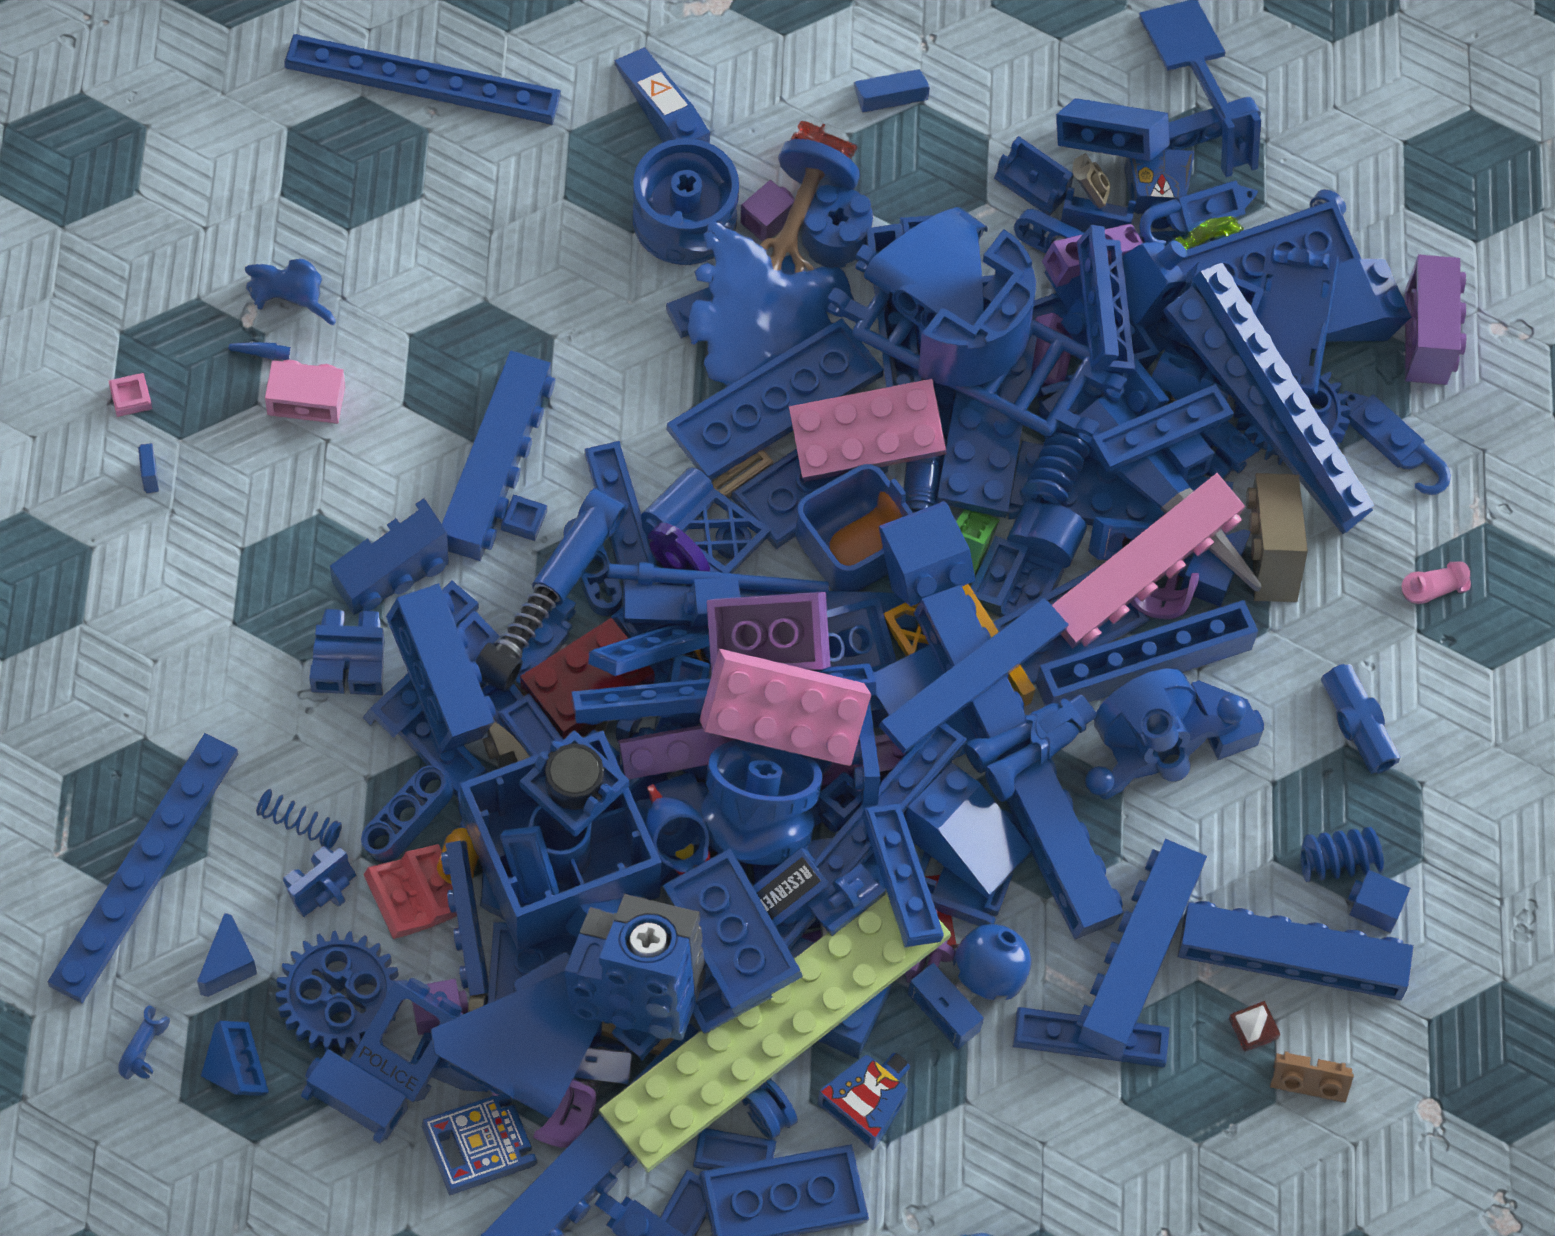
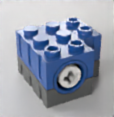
M624 894L617 913L612 914L590 907L564 970L570 1013L584 1020L592 1021L596 1019L612 1023L621 1029H636L649 1032L657 1038H673L682 1041L706 978V972L703 969L705 964L704 951L701 948L703 941L701 926H699L700 912Z

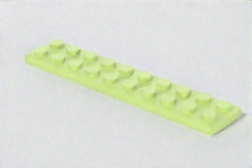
M885 888V896L836 934L831 936L828 932L794 959L802 972V978L771 994L773 998L704 1034L701 1030L599 1109L600 1115L646 1172L649 1173L947 941L951 936L950 931L940 921L944 933L941 942L905 947Z

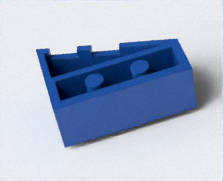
M425 498L415 504L418 511L401 523L396 518L389 522L387 526L390 531L375 542L371 543L367 538L330 565L332 583L353 615L361 611L373 610L383 599L394 593L402 594L408 591L415 582L426 576L433 577L438 575L449 564L447 531Z

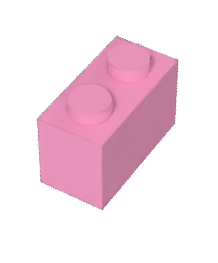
M272 360L265 394L267 415L339 424L345 391L344 369H339L329 364L314 366L301 364L295 360H284L282 362Z

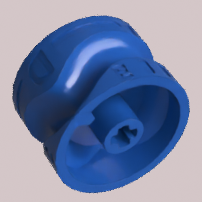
M679 138L658 144L641 158L636 167L633 180V227L640 244L656 258L677 265H694L714 258L712 248L706 247L703 234L708 232V223L711 221L720 222L724 228L736 231L737 227L736 207L739 200V177L732 160L724 151L703 140Z
M738 739L717 747L711 753L708 761L706 785L709 793L704 798L700 811L708 828L709 846L720 854L731 848L738 861L757 865L781 864L800 848L808 850L814 827V817L809 809L817 803L822 783V771L817 762L810 756Z

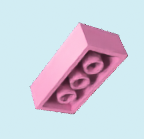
M932 379L789 406L801 474L805 482L842 475L864 464L884 467L947 454Z
M719 648L699 720L704 731L851 766L871 693L866 685L861 682Z

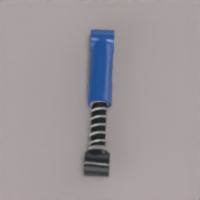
M593 488L588 493L579 509L576 520L533 581L532 588L535 593L528 595V603L521 605V613L515 614L514 623L507 626L508 633L502 634L497 643L486 644L478 655L475 662L480 669L482 681L504 693L511 688L522 668L523 648L529 647L528 641L530 638L536 637L534 632L537 628H542V620L549 618L548 611L550 608L563 604L607 537H611L617 531L626 514V504L596 488Z

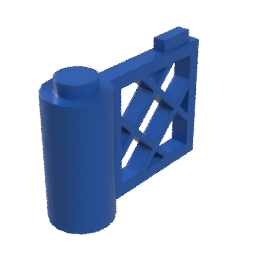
M693 467L687 468L641 514L642 529L647 535L660 523L671 524L684 533L688 529H704L705 541L695 542V544L706 557L710 572L733 574L771 533L770 528L714 489L710 479L702 471ZM715 503L727 512L728 519H708L707 510ZM748 527L757 535L752 540H736L735 528ZM729 528L730 540L711 541L709 529ZM712 550H732L733 559L724 566L713 558Z

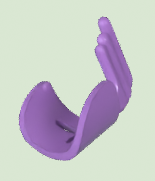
M1177 573L1171 579L1168 578L1165 588H1158L1142 602L1137 597L1131 604L1138 611L1150 617L1160 619L1177 618L1183 615L1189 607L1199 582V573L1191 574L1190 583L1186 589L1175 590L1180 578ZM1162 601H1166L1164 607H1161Z
M573 1079L555 1113L543 1127L534 1132L533 1138L549 1145L563 1148L568 1147L590 1124L596 1104L595 1091L591 1087ZM573 1089H574V1099H573V1103H572V1104L575 1105V1106H577V1107H579V1108L581 1109V1111L578 1110V1109H576V1108H574V1107L571 1108V1110H570V1112H569V1115H568V1117H567L565 1123L563 1124V1120H564V1118H565V1116H566V1114H567V1112H568V1109H569V1106H570V1103H571V1100H572Z

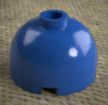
M992 923L981 925L969 932L958 945L952 959L953 966L957 962V967L960 970L958 975L960 981L973 993L990 1000H995L997 995L1007 996L1005 1000L1016 996L1026 983L1032 966L1030 949L1024 939L1014 930Z

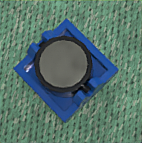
M575 730L562 742L554 740L551 743L549 752L545 754L542 751L535 762V767L520 780V788L575 837L630 786V780Z

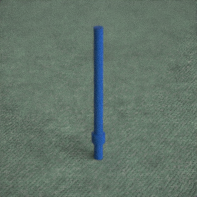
M638 562V566L608 565V578L636 580V583L640 585H652L653 582L692 585L694 579L738 578L739 589L795 594L826 592V596H828L829 591L828 581L654 567L653 563Z

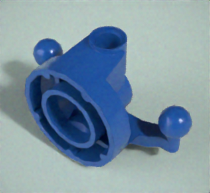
M1165 668L1151 671L1130 680L1115 690L1100 705L1096 712L1097 718L1094 719V727L1104 744L1112 750L1118 763L1112 772L1102 766L1090 769L1085 778L1086 788L1091 793L1099 795L1101 799H1109L1122 792L1134 778L1159 773L1163 779L1170 782L1182 780L1190 771L1191 764L1188 756L1198 749L1207 738L1226 735L1242 725V719L1246 713L1244 700L1238 695H1225L1218 702V716H1204L1196 705V692L1187 677L1178 669ZM1168 756H1179L1178 760L1174 763H1163Z

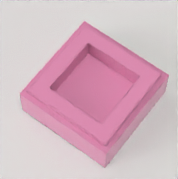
M144 373L108 380L117 417L152 409Z

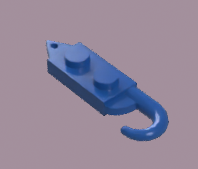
M1237 180L1154 205L1144 211L1140 218V234L1146 243L1161 242L1165 246V240H1158L1151 234L1150 226L1154 220L1167 217L1170 226L1176 232H1190L1246 214L1245 208L1257 195L1258 191L1238 185Z
M1349 391L1343 392V394L1348 395L1345 405L1351 407L1348 416L1349 424L1397 468L1413 469L1423 463L1428 465L1438 475L1439 480L1433 486H1425L1417 482L1415 488L1418 491L1427 495H1437L1445 491L1451 480L1450 469L1445 461L1424 444L1425 440L1374 394L1367 397Z

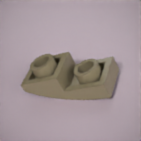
M1084 153L1074 159L1073 175L1091 202L1097 208H1101L1106 205L1111 190L1110 183L1100 166L1096 162H1092L1088 155Z
M494 721L487 731V737L483 738L488 758L490 760L496 758L499 768L530 758L522 745L506 729Z

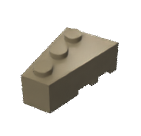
M1256 473L1253 487H1248L1246 492V508L1251 509L1248 529L1251 532L1250 534H1252L1251 558L1253 560V574L1262 587L1259 592L1254 591V601L1298 602L1308 552L1299 475Z

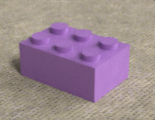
M1420 254L1417 256L1405 289V303L1412 317L1405 323L1406 382L1447 385L1452 372H1457L1459 354L1464 355L1466 349V334L1461 333V324H1464L1466 317V303L1461 302V293H1464L1466 286V272H1460V258Z
M826 592L707 600L712 673L719 648L807 670L831 667Z

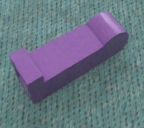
M1129 224L1105 229L1106 239L1120 240L1122 256L1143 243L1133 225ZM1082 235L1053 241L1044 256L1042 263L1056 287L1066 285L1070 282L1071 278L1081 275L1077 241ZM1107 251L1108 264H1111V253Z

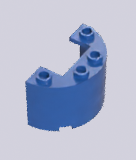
M1005 229L1002 230L983 255V262L994 268L995 274L983 289V301L987 302L989 306L975 324L971 325L942 307L922 332L918 375L924 379H932L934 383L952 387L984 384L1006 373L1024 353L1030 336L1036 293V278L1028 252L1019 240Z

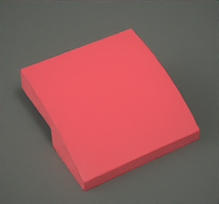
M439 844L407 851L402 859L368 867L364 873L367 884L393 939L431 928L457 917L456 912L451 913L448 904L447 891L453 889L452 884L446 882L437 872V864L442 851Z

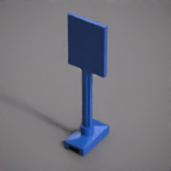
M1187 0L1139 12V19L1166 70L1170 71L1190 66L1222 124L1221 170L1225 177L1232 176L1234 167L1248 164L1252 171L1257 170L1259 165L1261 118L1256 110L1234 116L1205 61L1225 57V50L1198 0Z

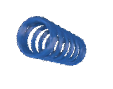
M268 789L264 792L257 805V816L262 815L263 819H267L273 815L274 824L277 825L284 821L286 830L296 826V832L299 836L308 831L309 841L316 840L319 837L321 846L329 849L334 846L342 829L341 822H332L323 839L324 831L330 821V817H327L321 830L312 838L311 830L318 817V811L314 812L309 825L300 832V822L307 807H302L297 820L289 827L288 817L295 805V800L290 802L285 815L279 821H276L277 810L284 797L280 795L273 810L268 815H264L272 798V790Z

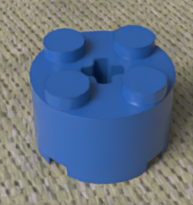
M822 185L814 194L801 228V242L808 251V256L819 265L829 268L846 267L847 263L855 260L858 262L856 254L863 244L868 246L866 228L872 227L873 224L870 200L850 188L833 187L832 185Z

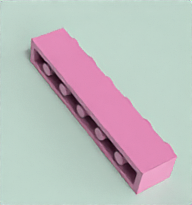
M1218 473L1052 605L1069 624L1061 635L1072 648L1076 647L1079 643H1082L1085 647L1101 635L1102 632L1098 629L1108 620L1115 624L1130 611L1127 607L1130 602L1137 597L1141 602L1158 589L1155 582L1165 574L1171 579L1186 566L1183 561L1193 552L1197 556L1201 555L1214 544L1211 537L1222 529L1226 534L1242 521L1239 515L1242 513L1245 505Z

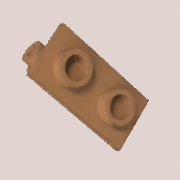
M1284 1051V1054L1276 1053L1274 1060L1275 1070L1270 1088L1346 1103L1354 1078L1352 1068L1346 1067V1063L1318 1059L1317 1065L1311 1066V1057L1291 1054L1288 1051Z

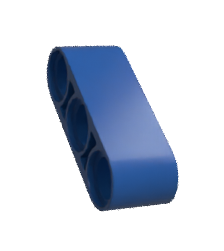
M431 765L419 769L364 828L361 835L362 846L374 860L379 863H388L398 858L449 803L454 790L452 783L440 768ZM441 780V786L435 793H425L429 782ZM409 807L415 808L413 818L405 822L400 821V814L403 810ZM389 835L390 838L387 846L379 850L374 849V842L378 837Z

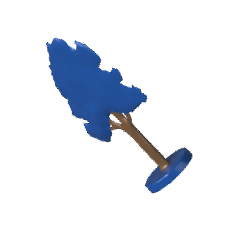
M793 139L786 141L778 155L780 167L789 177L800 183L801 186L798 189L784 227L778 236L768 238L759 245L753 239L724 228L720 222L713 221L708 223V232L703 233L706 247L712 248L716 266L707 262L696 269L694 273L697 281L709 284L713 300L711 302L696 299L692 303L687 330L691 344L695 345L698 341L708 342V355L704 359V366L708 377L713 381L724 383L727 387L833 324L827 315V308L830 305L827 298L834 287L845 292L854 300L849 280L841 268L819 267L816 269L801 256L798 250V234L818 188L822 185H832L833 187L840 186L854 190L860 178L859 168L850 158L823 143L808 139ZM772 246L774 248L772 255H766L767 250ZM787 252L791 254L795 264V273L792 275L784 274L781 270V263ZM804 267H806L809 271L805 272Z

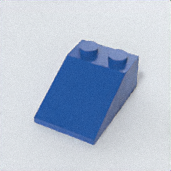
M1356 259L1338 264L1326 342L1388 341L1412 317L1386 259ZM1323 282V293L1321 294L1323 298H1327L1329 285L1326 282Z
M879 597L827 610L831 667L870 663L874 673L896 662Z
M952 762L908 806L904 816L913 843L986 898H989L1032 851L1030 845L982 784Z

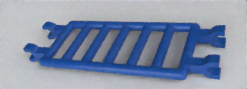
M863 244L856 254V259L859 261L855 269L864 273L869 262L878 253ZM834 287L827 298V301L830 302L827 308L828 313L837 317H845L855 322L856 325L852 330V334L856 339L919 371L920 355L901 346L915 323L903 316L888 339L870 330L891 296L879 289L866 307L852 300L845 292ZM983 301L985 311L989 304ZM1032 319L1029 339L1033 335L1051 344L1014 404L995 394L1010 369L1000 377L985 383L983 387L979 385L968 387L949 386L1044 436H1052L1059 427L1085 442L1088 447H1091L1090 441L1093 436L1098 434L1096 430L1099 427V422L1087 417H1080L1068 411L1085 383L1102 391L1106 397L1118 403L1125 392L1123 387L1127 382V378L1116 373H1108L1104 370H1091L1089 348ZM1063 351L1082 360V363L1045 420L1027 411V408Z

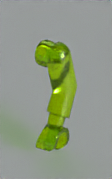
M1234 216L1211 218L1190 231L1187 238L1183 239L1180 236L1174 240L1181 243L1187 250L1203 244L1211 237L1229 236L1244 230V227L1238 223V219Z

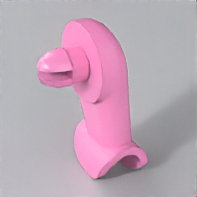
M1449 562L1446 566L1447 568L1428 572H1412L1402 582V593L1411 603L1424 604L1454 590H1457L1459 593L1467 592L1471 586L1469 567L1464 562Z

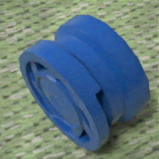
M770 1078L742 1099L744 1106L749 1104V1112L747 1114L752 1122L770 1140L780 1135V1129L783 1127L790 1128L798 1121L796 1112L789 1099Z

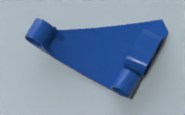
M562 971L430 1029L434 1054L449 1062L448 1066L455 1072L500 1097L508 1100L515 1099L550 1119L561 1103L602 1021L596 1019L592 1021L584 1020L570 1013L565 972Z

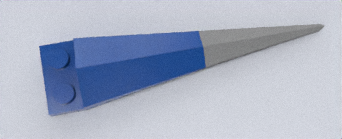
M1086 383L1068 410L1080 417H1087L1099 422V427L1096 430L1098 434L1138 417L1130 409L1124 396L1116 403L1106 397L1102 391ZM1066 387L1041 403L1038 410L1045 418L1048 417ZM1059 427L1056 429L1058 433L1072 435ZM1092 446L1089 447V455L1101 463ZM1163 449L1112 471L1165 513L1169 512L1193 492ZM1220 530L1211 537L1214 544L1208 549L1254 591L1259 592L1262 588L1261 583L1223 531Z

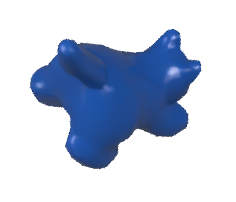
M305 259L289 260V264L283 270L266 264H254L245 267L246 274L251 276V280L246 284V289L254 300V305H257L258 310L263 309L267 301L279 298L308 308L330 325L336 323L332 312L318 303L320 297L319 285L322 277L309 261Z

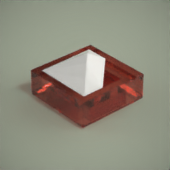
M1265 1001L1231 1013L1228 1018L1244 1052L1277 1040L1281 1035Z

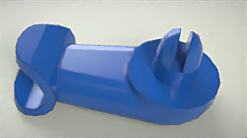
M151 1005L145 1008L144 1020L119 1061L118 1072L126 1080L130 1079L134 1074L143 1079L150 1078L147 1073L153 1074L152 1067L144 1061L147 1053L146 1050L154 1035H160L167 1029L170 1018L164 1016L160 1020H152L156 1009Z

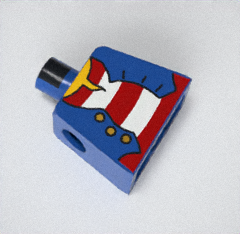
M892 1053L882 1065L872 1057L865 1055L819 1091L817 1104L873 1151L906 1100L908 1089L899 1080L910 1069V1066L897 1053Z

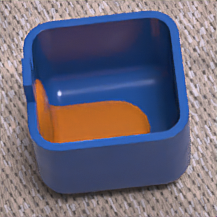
M864 464L852 469L806 495L800 500L798 505L795 529L798 544L823 579L829 582V587L833 591L858 592L888 575L879 526L913 513L905 502L906 492L896 478L889 480L879 467L872 464Z

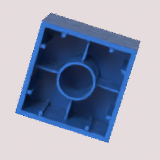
M604 731L584 737L591 746L621 771ZM539 754L460 783L463 823L518 951L566 933L565 925L580 905L623 898L624 894L631 896L644 894L648 900L660 897L662 862L629 788L621 793L575 837L520 788V780L535 767ZM540 826L560 893L552 896L551 891L548 890L544 892L545 899L535 903L521 904L518 897V881L516 876L512 877L500 835L504 830Z

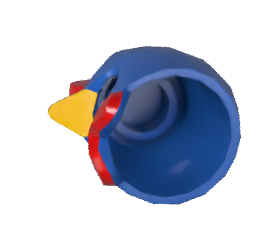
M653 784L646 787L652 805L647 811L644 824L660 860L667 866L672 867L679 875L690 871L694 866H699L710 860L708 828L700 812L686 801L678 798L663 797ZM699 837V839H700L699 848H698V850L693 854L695 842H696L697 838ZM667 855L677 856L682 860H674L669 858Z

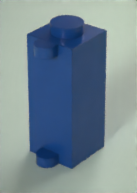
M329 1049L322 1059L315 1058L306 1072L305 1077L308 1079L306 1080L307 1085L301 1094L302 1098L309 1101L312 1096L316 1097L374 1132L373 1140L379 1144L384 1139H388L408 1109L406 1095Z

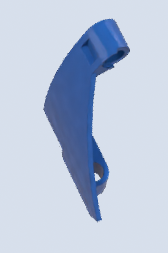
M960 207L945 210L908 230L876 254L866 267L864 278L887 295L892 296V301L897 311L923 330L926 329L942 307L974 325L984 312L979 240L983 232L988 231V227Z

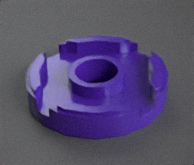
M660 523L648 534V539L652 540L649 543L650 550L663 568L710 572L708 561L701 549L679 528L668 523Z

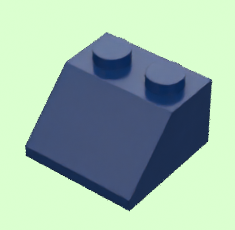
M945 501L879 526L891 590L910 607L920 603L922 598L958 585L964 586L976 581L970 548Z

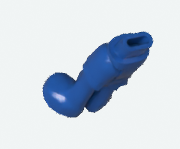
M1079 694L1070 701L1063 698L1060 700V704L1051 703L1031 712V714L1025 715L1023 722L1005 732L988 739L975 738L964 744V751L973 768L980 774L985 772L990 789L1003 802L1014 794L1015 777L1022 770L1039 761L1040 766L1047 759L1050 761L1058 751L1069 745L1077 737L1078 733L1084 732L1086 724L1096 719L1097 714L1082 694ZM1030 738V745L1004 759L996 761L1006 751Z

